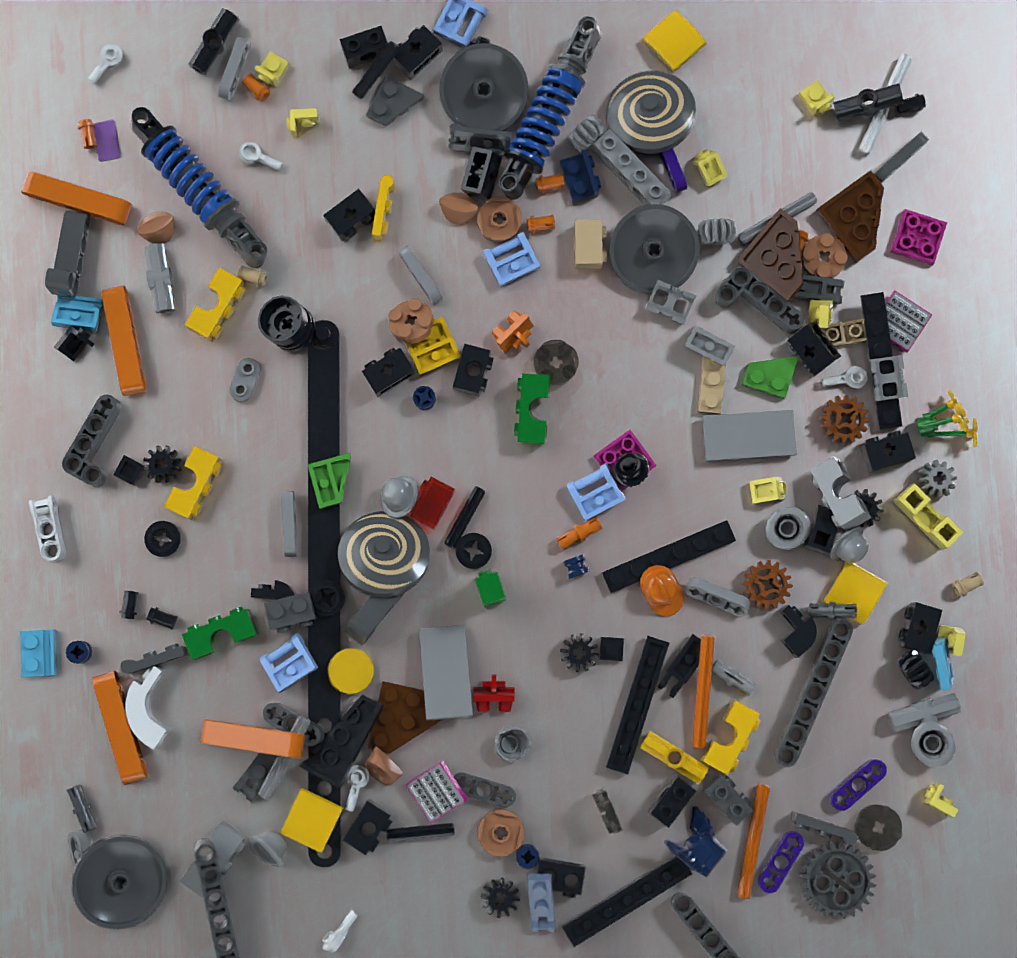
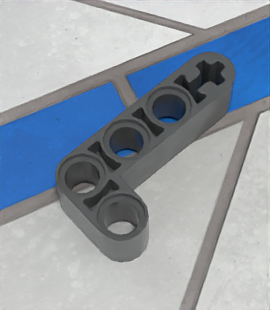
M65 211L54 269L48 268L45 277V286L53 295L77 296L90 228V214L73 211Z
M745 267L736 268L719 287L715 295L717 305L722 308H728L733 305L741 295L786 333H796L804 323V316L798 309ZM738 274L743 275L746 282L743 284L738 283L735 280V276ZM760 289L763 297H755L752 290ZM721 292H729L732 299L729 301L722 299ZM770 303H777L780 306V312H773L770 309ZM787 311V314L782 319V314ZM794 318L796 320L795 324L791 326L789 322Z
M108 394L98 398L62 461L64 471L94 487L102 486L107 479L105 470L92 463V460L121 411V404L116 398ZM106 403L113 405L112 409L106 408ZM100 412L106 415L107 418L105 419L104 417L100 416ZM101 420V429L94 431L93 424ZM85 440H90V448L83 451L82 443ZM78 459L79 467L72 471L70 464L73 460ZM97 470L99 477L96 481L92 482L90 474L92 471Z
M405 593L393 597L370 596L349 621L344 632L363 646L374 633L376 627Z

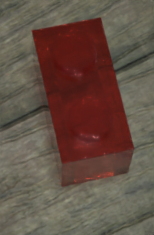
M430 477L429 481L425 479L419 489V492L422 494L418 501L416 500L409 517L435 531L456 490L433 477Z

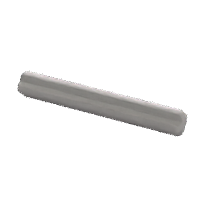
M810 192L782 208V210L791 217H794L816 204L818 200L815 194ZM776 212L739 233L738 239L740 243L746 245L754 240Z
M303 715L298 716L290 732L305 734L310 724V719ZM277 756L259 790V796L267 800L272 797L292 757Z

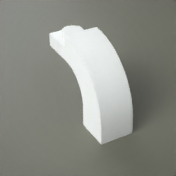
M159 666L147 669L142 677L143 683L139 680H133L126 697V716L130 728L141 742L153 750L160 747L171 730L155 719L149 705L151 693L166 672Z

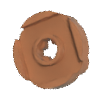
M506 197L490 198L478 211V228L488 240L494 242L508 241L518 234L522 223L521 211L517 205ZM497 214H501L502 218H506L502 225H498L497 222L493 221V219L497 218Z
M823 234L811 238L802 251V266L810 276L834 278L843 270L848 259L842 242L831 234ZM819 253H827L829 255V262L825 260L821 262L819 260L821 256Z
M417 298L397 305L388 315L389 327L393 336L398 341H408L411 344L426 339L434 325L431 309ZM415 318L414 325L406 324L409 319Z
M497 809L487 813L481 820L478 828V838L482 847L489 854L505 857L515 852L521 846L524 839V828L520 818L513 812ZM500 826H503L504 831L508 832V835L503 836L502 839H498V835L494 834L495 829L498 830Z

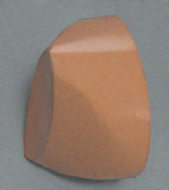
M450 193L439 199L445 218L455 225L468 223L473 219L478 210L476 201L465 193Z
M163 211L151 213L141 221L137 228V233L152 244H165L174 235V216Z
M376 746L365 762V767L371 776L382 784L390 786L404 775L399 767Z

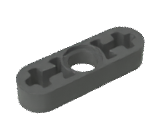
M921 131L875 173V176L883 183L929 141V138Z
M270 703L263 710V717L266 722L282 731L288 732L291 731L288 725L289 720L292 717L297 719L298 716H301L281 703ZM277 708L276 713L285 717L284 719L280 717L272 718L273 713L270 711ZM311 720L307 731L315 730L317 739L310 740L311 735L305 732L304 744L308 746L320 744L325 736L323 728Z
M464 772L454 775V778L460 780L461 776L465 777V782L472 784V779L477 780L473 787V793L468 792L470 787L463 786L462 790L466 796L501 807H509L516 800V793L510 786ZM486 783L490 786V793L487 796H480L477 793V786L479 784ZM494 786L499 787L497 792L500 793L508 790L512 799L507 800L506 803H503L502 798L496 795L495 800L490 799L494 793Z

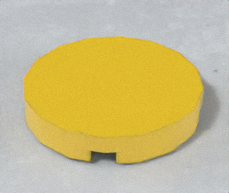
M356 648L337 652L331 658L328 665L331 685L345 694H356L365 690L371 683L374 675L370 657L365 652Z

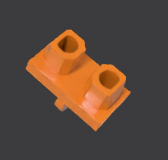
M513 311L507 318V321L511 324L507 330L502 326H497L492 331L498 346L505 354L512 347L517 349L522 344L527 348L530 345L527 338L532 334L529 330L534 325L526 313L520 314Z

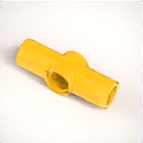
M650 730L640 745L641 749L698 785L709 769L703 763ZM672 751H677L680 754V759L675 764L670 763L668 760V756Z

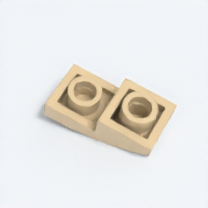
M863 318L848 322L832 323L829 328H820L834 347L866 342Z

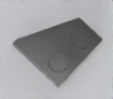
M385 76L366 113V117L387 127L395 121L396 117L406 113L408 108L416 102L422 101L424 94Z

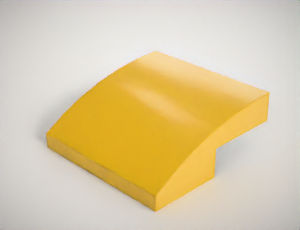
M676 10L643 37V42L658 54L660 61L673 72L707 44L701 34Z
M443 316L434 320L430 335L423 341L414 344L405 341L420 375L461 357Z
M846 562L837 575L835 583L824 598V602L827 604L830 602H836V604L856 603L857 613L855 614H857V617L853 619L864 625L881 597L887 582L855 563Z
M301 788L280 834L322 853L343 807Z

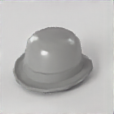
M401 476L391 478L383 485L380 504L383 511L389 517L400 518L412 510L418 497L416 481L411 477Z
M795 507L779 509L767 521L765 529L767 539L773 546L779 549L789 550L803 544L810 535V518L804 511Z
M855 527L841 535L831 547V559L834 561L844 560L847 563H857L862 560L868 552V542L862 536L863 528Z
M928 721L921 723L914 730L911 737V746L915 756L922 763L931 767H941L952 760L955 753V741L952 733L946 726L939 722Z
M268 831L260 837L252 836L250 838V849L260 860L275 867L284 865L282 857L287 851V843L280 834Z

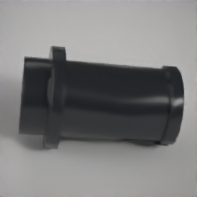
M917 93L914 97L903 99V104L896 105L898 114L913 110L922 111V108L926 107V101L923 94L919 95Z
M124 590L122 610L119 611L121 613L120 618L134 620L135 615H137L135 609L139 592Z
M151 607L146 620L150 621L152 625L156 623L173 630L178 616L160 611L158 607Z

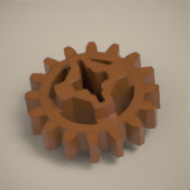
M838 395L834 398L835 403L829 400L827 402L828 407L821 409L825 415L820 416L819 420L825 423L820 428L828 430L825 436L832 435V442L839 438L841 444H845L847 439L851 444L855 442L854 436L858 439L863 437L860 431L866 432L868 430L864 424L869 423L870 419L865 418L864 415L869 413V411L862 410L864 403L857 404V397L849 400L848 395H844L843 400H841ZM840 405H847V406H850V407H852V408H851V409H843V407L840 406ZM851 414L845 423L838 426V423L841 422L840 420L844 416ZM857 414L859 417V424L856 423ZM830 415L834 417L832 425L830 422ZM846 430L850 434H842L837 431Z
M766 560L765 565L759 561L757 562L758 568L750 566L749 568L752 573L744 574L748 581L742 582V585L747 586L748 589L743 593L750 594L749 601L755 600V607L758 608L763 604L764 610H768L769 604H771L775 609L778 608L777 602L785 603L784 596L790 597L791 594L787 592V589L792 588L793 585L787 584V580L792 577L791 575H784L787 568L785 567L780 570L779 562L771 566L770 560ZM761 570H769L766 576L756 575ZM777 576L780 577L782 586L778 584ZM768 580H770V583H769V584H770L774 589L769 588V589L765 590V589H764V588H765V585L762 584V582H760V581H768ZM753 584H755L758 589L757 595L753 590ZM771 593L778 595L772 600H766Z

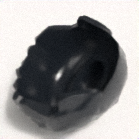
M628 452L622 454L617 459L616 465L613 468L614 478L626 487L640 485L649 474L648 460L640 453Z

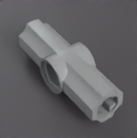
M150 244L145 247V254L148 265L147 281L150 290H152L155 312L157 314L170 313L176 309L172 291L174 286L173 276L170 267H168L165 245Z
M955 693L932 700H921L912 703L909 707L891 711L888 713V719L893 731L898 732L917 725L919 726L921 723L928 721L937 722V719L960 713L961 706Z

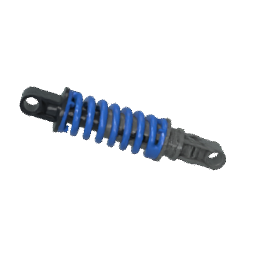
M585 16L579 20L572 37L567 42L564 53H561L558 57V63L548 65L547 76L542 79V86L537 89V96L531 101L532 107H529L526 111L527 117L522 119L521 128L516 131V138L511 141L510 147L504 152V157L509 162L499 179V187L506 197L511 200L522 196L532 173H542L545 160L541 157L539 158L538 155L542 157L550 155V151L543 145L548 147L555 145V140L551 136L560 135V130L556 126L565 125L566 121L562 115L568 116L571 113L567 105H574L576 103L575 98L585 87L586 82L582 75L586 73L588 69L587 64L591 60L602 36L596 20L591 16ZM515 183L514 187L507 189L510 184Z
M145 107L134 109L131 115V129L144 143L141 154L153 162L154 167L161 171L163 178L169 180L170 186L176 189L177 194L180 197H184V201L188 206H192L193 213L200 215V221L206 229L212 230L216 228L218 235L221 238H226L230 246L238 252L247 265L252 268L261 267L266 259L267 247L255 234L251 226L245 222V217L238 213L239 202L229 195L228 190L223 189L219 191L221 188L220 181L211 182L214 174L212 172H205L206 165L204 163L197 164L199 158L196 154L189 155L191 152L190 146H181L183 138L177 136V130L174 126L163 127L150 110ZM137 120H144V121H146V122H145V123H139V122H137ZM251 252H258L261 256L255 257Z

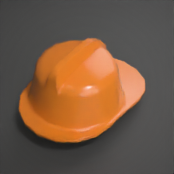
M655 565L643 572L640 578V587L650 608L660 616L669 617L676 614L684 604V594L672 571L665 566Z

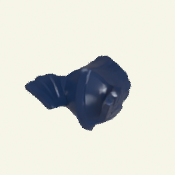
M694 806L690 829L694 835L686 840L683 849L669 840H665L664 843L670 852L682 860L689 869L702 874L704 877H708L728 849L715 839L710 819L706 818L704 812H700L697 806Z

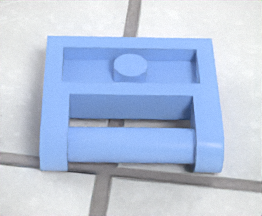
M448 0L433 29V33L458 44L461 48L469 46L482 17L486 16L488 9L472 0ZM469 10H471L475 14L462 37L457 33Z
M523 232L502 245L483 251L485 259L500 287L540 268V264ZM520 245L523 247V250L496 263L495 257Z
M607 463L601 465L599 470L584 478L567 484V488L585 521L626 499ZM603 477L607 480L608 483L583 496L580 495V489Z
M298 633L293 635L290 641L269 655L265 654L260 657V662L278 693L283 692L318 668L306 648L303 638ZM296 647L298 653L277 667L273 666V662Z

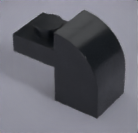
M275 580L274 589H271V585L258 584L257 588H251L252 598L277 600L297 595L290 585Z
M785 605L779 612L794 629L780 641L795 658H799L815 642L817 635L816 624L811 616L802 620L801 617L803 615L795 606Z

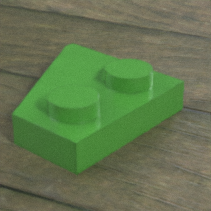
M798 357L749 363L742 386L785 399Z
M350 453L308 464L320 509L342 503L351 462Z

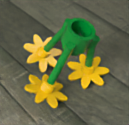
M947 390L951 400L947 401L946 405L932 412L922 414L923 418L917 419L921 436L927 435L928 438L966 436V438H973L974 448L978 444V435L976 433L978 430L977 420L973 418V429H968L967 424L969 420L965 417L966 409H963L960 402L957 403V399L951 390ZM954 408L956 412L952 417L938 421L936 417H933L947 409L951 410ZM951 422L959 423V429H964V431L935 432L939 430V425Z

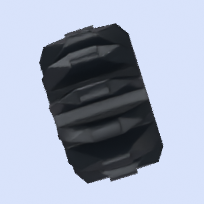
M167 445L163 450L161 446H156V453L149 450L148 453L151 455V458L144 457L143 461L149 463V465L143 467V470L150 471L147 477L149 479L155 477L156 483H160L163 478V481L167 484L170 481L169 476L173 479L177 478V475L174 473L175 470L182 471L181 467L176 466V464L182 462L181 458H175L178 452L176 450L170 452V447ZM161 460L167 461L165 463L167 466L164 469L161 467L158 468L159 466H161L159 464Z
M864 489L862 494L859 490L854 491V494L862 499L864 505H867V510L871 516L869 520L860 524L859 527L863 528L865 523L869 527L873 526V520L880 521L881 519L876 513L884 512V509L877 507V505L882 503V500L875 501L877 493L874 492L869 496L868 489Z
M582 633L579 635V641L577 642L573 634L570 636L573 644L567 640L563 642L569 649H560L561 653H568V656L561 658L562 662L571 660L567 665L568 669L572 668L575 663V672L580 671V664L583 665L585 671H588L586 662L595 666V661L590 659V657H599V653H591V650L596 649L598 645H588L592 641V637H588L586 642H583L584 634ZM578 646L583 647L582 651H586V655L581 656V660L575 658L577 655H573V651L578 650Z
M912 649L897 659L898 667L913 688L917 690L925 688L934 680L933 672L918 651Z
M503 877L500 878V885H497L496 880L492 879L491 884L493 888L485 885L484 889L489 893L481 894L482 899H487V901L482 903L483 908L491 906L488 910L489 915H492L494 910H497V918H501V911H504L506 917H509L510 912L508 908L513 911L517 910V906L512 902H520V897L512 896L517 894L519 889L514 888L510 890L513 881L510 880L505 886ZM502 892V895L506 894L504 903H499V900L498 902L495 901L497 893Z

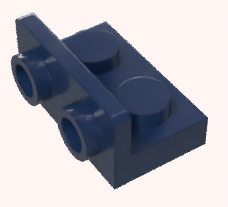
M586 149L582 150L579 155L560 160L559 163L572 204L598 197L599 189L602 188L598 175L594 176L592 168H595L592 155H587Z

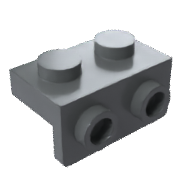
M310 592L264 603L270 630H277V633L290 631V626L299 624L300 628L313 625L312 621L318 619L314 612Z
M718 774L713 779L714 783L706 789V793L734 825L737 826L753 812L749 806L752 802L743 792L740 795L734 789L736 784L728 775L723 777Z

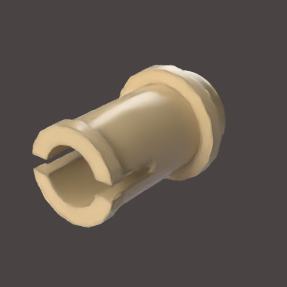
M241 266L237 278L254 283L256 287L265 286L268 274L264 273L262 269L257 271Z
M975 572L961 581L956 580L952 587L958 597H965L971 590L984 585L981 575Z

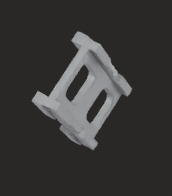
M657 280L646 309L657 314L661 312L666 316H671L672 320L685 324L687 315L697 295L685 290L682 291L666 282ZM658 289L668 292V298L664 305L653 302V297ZM678 298L689 301L684 314L673 310Z
M903 356L871 359L870 366L871 373L874 374L875 401L908 397L907 384L903 383L905 381L903 379L904 371L901 370L904 369ZM892 360L894 372L881 374L879 362ZM884 383H896L897 395L885 397L882 385Z

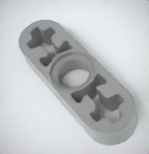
M237 37L219 86V97L227 100L232 99L249 51L250 40Z
M405 246L399 250L398 254L433 305L442 300L441 293L411 249Z
M282 491L285 557L297 556L294 491Z
M690 578L685 589L689 596L736 616H746L748 614L751 604L748 598L701 578Z

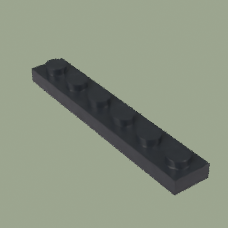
M884 292L861 295L869 363L871 359L892 357ZM880 361V373H893V361ZM871 373L872 384H873V392H874V388H875L874 381H873V376H874V374ZM891 382L882 385L885 397L897 395L896 383ZM899 398L875 401L879 429L902 426Z
M728 520L606 570L602 572V575L611 594L639 582L643 572L649 567L661 565L670 569L735 542L736 539Z
M647 636L606 768L629 774L669 642Z
M674 856L562 925V928L573 947H576L692 875V872L682 860Z

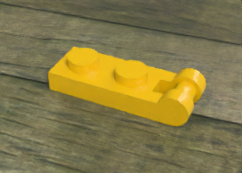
M384 175L380 180L372 229L373 240L382 241L383 235H387L389 222L385 220L386 214L391 212L392 200H389V195L395 190L394 179L390 175Z

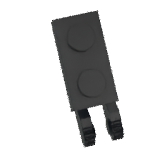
M692 634L657 686L662 690L668 684L671 676L678 679L679 681L670 690L669 696L672 698L675 697L683 684L688 682L699 666L701 639L696 635Z

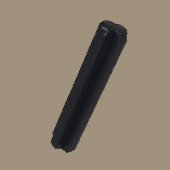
M390 41L354 87L352 92L356 97L364 98L400 51V47L396 43Z
M475 486L444 542L446 546L452 549L456 548L458 541L485 494V490Z
M453 823L388 829L386 836L388 842L453 836L455 829Z

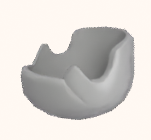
M508 726L497 734L494 746L497 754L504 760L515 761L525 757V754L531 747L529 735L522 728Z

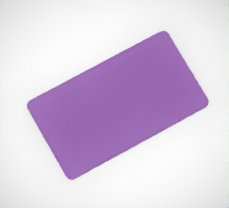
M108 120L94 123L99 161L120 158L115 121Z

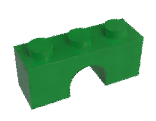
M522 373V378H518L517 391H521L520 400L516 401V414H519V423H515L514 436H518L517 442L546 443L548 420L534 417L531 412V404L536 398L550 397L551 375Z
M488 569L479 572V577L475 578L484 608L506 601L497 571L492 573V570Z
M241 606L229 611V616L222 618L221 615L208 619L209 624L201 627L200 624H195L186 628L187 632L182 634L191 660H197L217 652L214 646V637L221 630H227L232 635L234 643H240L259 635L250 610H243Z

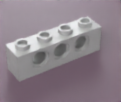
M611 129L593 143L592 151L643 205H664L669 200L671 192Z

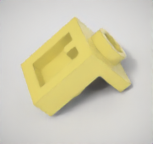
M270 51L261 66L257 65L254 70L260 82L265 85L270 83L276 87L290 64Z
M818 80L798 94L813 116L818 112L823 114L833 106L831 103L835 98L833 94L828 95Z
M317 108L290 109V117L286 118L287 130L291 131L293 137H298L297 125L301 124L302 127H312L314 124H318L319 113Z
M702 150L696 154V158L691 160L693 165L698 167L706 186H711L728 176L718 153L715 151Z
M811 300L809 322L815 321L819 323V328H829L832 323L833 301Z
M782 477L749 481L753 504L785 499L787 487L785 481H782Z
M939 625L937 637L946 636L947 647L951 653L962 656L966 637L964 630L959 627Z
M940 783L930 785L925 792L926 800L924 803L954 818L959 810L952 806L954 802L944 796H941L940 799L938 798L944 785Z

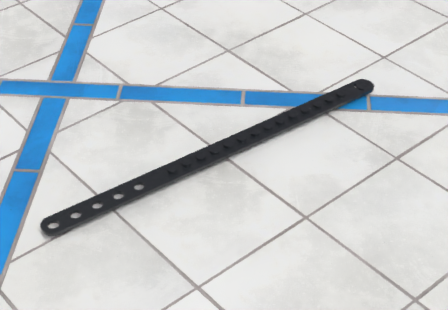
M328 320L316 321L315 336L308 345V464L340 456V333L337 326ZM334 343V345L328 349H318L317 347L313 346V344H317L321 347H326ZM308 469V592H310L312 586L322 580H332L340 585V566L338 560L340 504L322 509L319 508ZM321 590L323 599L318 604L327 602L332 607L331 598L336 593L327 594ZM340 611L328 617L315 613L318 619L313 620V625L308 626V651L318 666L316 670L308 674V719L318 724L320 719L326 718L331 722V729L341 721V692L331 685L328 674V665L331 658L341 651ZM315 730L308 731V734L311 735L310 740L317 739ZM328 731L327 733H324V734H325L324 739L328 736V733H329L330 731ZM317 745L308 746V757L313 753L312 751ZM308 772V791L341 806V788L331 784L332 790L330 794L321 795L317 787L321 781L325 780ZM341 814L327 842V845L332 849L331 856L321 858L318 855V851L308 847L309 858L318 867H330L340 858Z

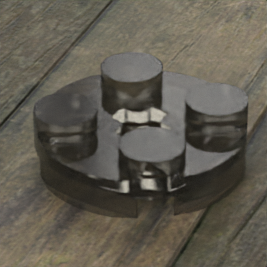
M550 340L543 343L534 356L536 374L551 375L550 385H562L569 382L575 376L579 365L576 350L562 340ZM553 357L562 360L563 364H560L559 368L550 365Z
M605 788L596 790V793L592 794L600 813H605L601 817L608 833L616 834L623 831Z
M871 804L859 812L854 829L858 840L866 847L875 851H885L895 846L898 840L901 839V819L890 807L881 804ZM876 821L884 824L883 832L880 834L872 829L875 827Z

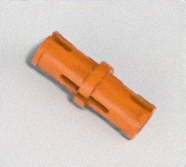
M595 516L579 526H573L574 529L557 537L556 540L564 551L579 541H585L586 537L603 528Z

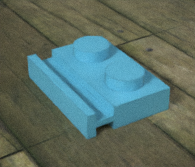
M57 295L58 299L51 318L52 326L63 328L72 326L74 329L81 327L86 331L97 332L103 306L102 299Z
M56 630L20 631L21 677L57 675Z
M946 636L937 637L932 648L933 658L936 659L937 680L940 681L942 691L951 690L954 683V675L947 647Z

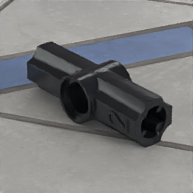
M221 9L211 28L204 32L202 42L188 64L192 69L206 76L217 56L225 50V43L239 22V17L227 9ZM212 39H219L216 45H209Z
M898 83L877 90L864 89L856 96L833 102L837 120L840 122L861 115L867 117L874 116L879 110L903 104L904 100L900 84ZM867 101H873L869 105L864 104Z

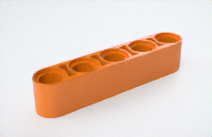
M28 171L21 193L31 198L76 212L88 213L90 216L123 226L126 224L132 206L130 202L33 171Z
M125 285L102 290V299L122 395L127 396L146 392V382L127 289Z
M114 670L93 677L94 691L122 783L128 785L146 779L148 777L138 738L133 733L127 720L126 698L118 673Z
M204 720L200 743L302 758L305 734L215 720Z

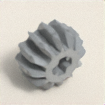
M595 114L590 115L573 129L569 140L580 152L585 149L588 150L606 132L607 127Z
M723 218L703 220L698 224L699 242L704 245H720L733 242L736 234L734 221Z
M934 460L932 465L929 462L924 464L926 470L921 469L918 472L924 477L917 479L918 483H924V486L920 489L922 491L928 489V497H932L935 493L937 499L942 497V493L945 496L950 495L949 489H955L956 487L951 481L956 480L957 476H951L950 474L954 471V468L946 469V461L939 464L938 460ZM933 477H941V482H934Z

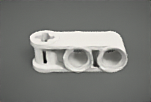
M50 495L47 499L39 501L30 500L29 507L35 525L41 556L51 562L62 561L66 556V548L54 496ZM47 524L53 526V531L50 535L44 533V528ZM55 545L58 553L52 558L49 555V550Z

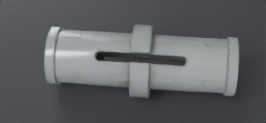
M718 659L713 664L712 673L726 681V685L734 686L747 694V696L751 695L756 687L755 683L740 675V671L737 669H731ZM724 672L728 673L729 675H731V676L734 677L735 679L739 680V681L741 682V684H740L739 682H737L736 680H734L733 678H731V677H729L728 675H726Z

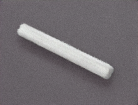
M907 54L900 56L887 87L898 83L901 86L911 64V56ZM891 107L879 110L873 116L859 147L860 153L865 155L871 153Z

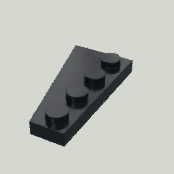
M362 694L345 713L343 719L330 730L328 736L320 745L318 744L312 751L313 753L299 767L337 788H341L384 705Z

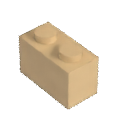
M602 219L575 220V269L602 268L603 262L607 261V249L602 248V240H606V226H602Z

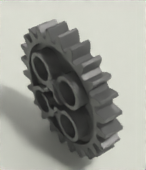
M830 842V848L827 849L822 844V852L819 853L814 849L815 857H806L810 864L802 865L807 870L806 873L800 874V877L806 879L800 886L807 888L802 894L804 897L811 896L807 903L809 905L816 903L814 910L817 912L823 908V915L825 917L830 912L833 919L837 918L838 913H840L843 919H846V912H849L854 917V909L857 908L862 912L861 904H870L866 897L874 896L869 891L870 888L876 887V884L870 882V879L876 877L875 874L869 873L873 865H865L869 858L867 856L860 858L862 851L857 849L853 852L852 845H848L845 849L844 843L840 842L838 848H836L835 844ZM839 858L840 867L832 870L830 867L831 860ZM825 867L832 874L840 877L844 883L855 890V893L851 894L844 887L836 883L822 872L821 868ZM857 872L859 874L858 882L850 884L849 876ZM820 877H826L827 884L824 888H817L816 882ZM844 891L846 895L845 900L837 903L835 900L836 894Z

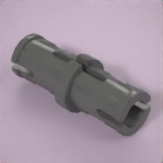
M830 602L829 604H809V608H811L809 609V617L811 616L812 618L822 617L836 620V618L857 617V614H855L857 613L856 603L836 604V602Z
M81 784L67 789L66 791L74 807L72 810L73 814L77 815L82 831L85 833L97 828L89 809L91 805L90 803L87 804Z

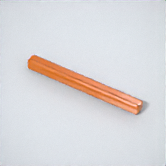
M712 635L701 636L692 742L695 748L706 747L715 637Z
M758 784L737 892V896L742 899H749L751 895L770 791L768 785Z

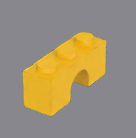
M219 267L208 284V288L219 297L217 306L211 310H203L195 306L185 326L210 342L214 338H218L222 332L223 327L221 325L225 318L229 319L234 311V303L237 299L240 300L245 293L244 282Z
M194 446L184 466L194 471L196 483L189 490L173 487L164 507L190 520L193 517H197L202 509L200 503L203 497H207L212 489V484L210 483L213 477H217L223 465L220 464L222 459Z
M733 700L723 718V721L730 724L734 729L733 740L726 745H720L711 740L701 761L726 775L729 772L733 773L739 763L737 757L740 751L744 752L749 745L750 740L747 739L751 731L755 732L761 722L758 719L760 714Z

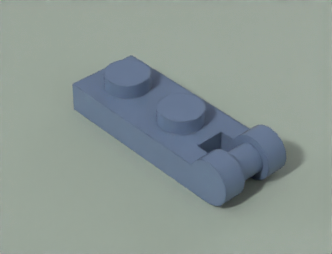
M528 874L527 883L532 932L547 929L548 932H556L551 874ZM539 917H547V920H540Z

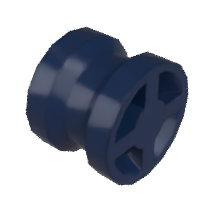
M420 386L414 391L413 401L417 408L425 411L433 408L436 396L430 387Z
M584 554L563 561L564 566L568 568L569 579L590 572L589 567L584 562L586 559Z
M73 641L66 648V657L72 663H86L92 657V647L85 641Z
M531 844L520 846L516 853L518 864L525 869L535 867L539 862L537 848Z

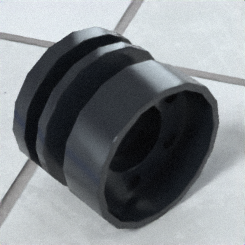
M281 295L271 298L263 305L259 312L258 325L260 331L267 339L284 351H300L307 347L315 336L316 322L314 317L306 308L289 296Z

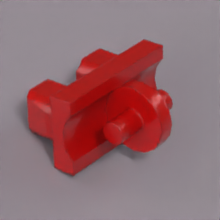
M492 675V681H483V687L473 688V702H476L477 711H490V702H499V711L510 712L512 702H515V687H505V681H496V675Z

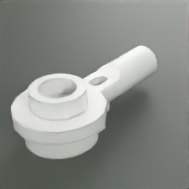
M108 44L102 48L100 53L102 61L88 77L92 83L95 84L108 67L113 68L121 62L123 53L117 45Z
M253 142L243 144L239 150L240 158L246 164L251 165L260 162L278 171L282 167V162L262 154L260 147Z
M854 366L848 369L844 375L822 378V385L826 387L845 384L853 389H858L866 384L867 373L863 368Z
M362 765L352 766L347 775V781L351 788L345 809L349 811L355 810L359 790L368 783L370 778L369 771Z
M351 910L336 931H330L326 934L322 941L325 951L329 950L333 953L340 947L348 933V928L358 917L355 912Z

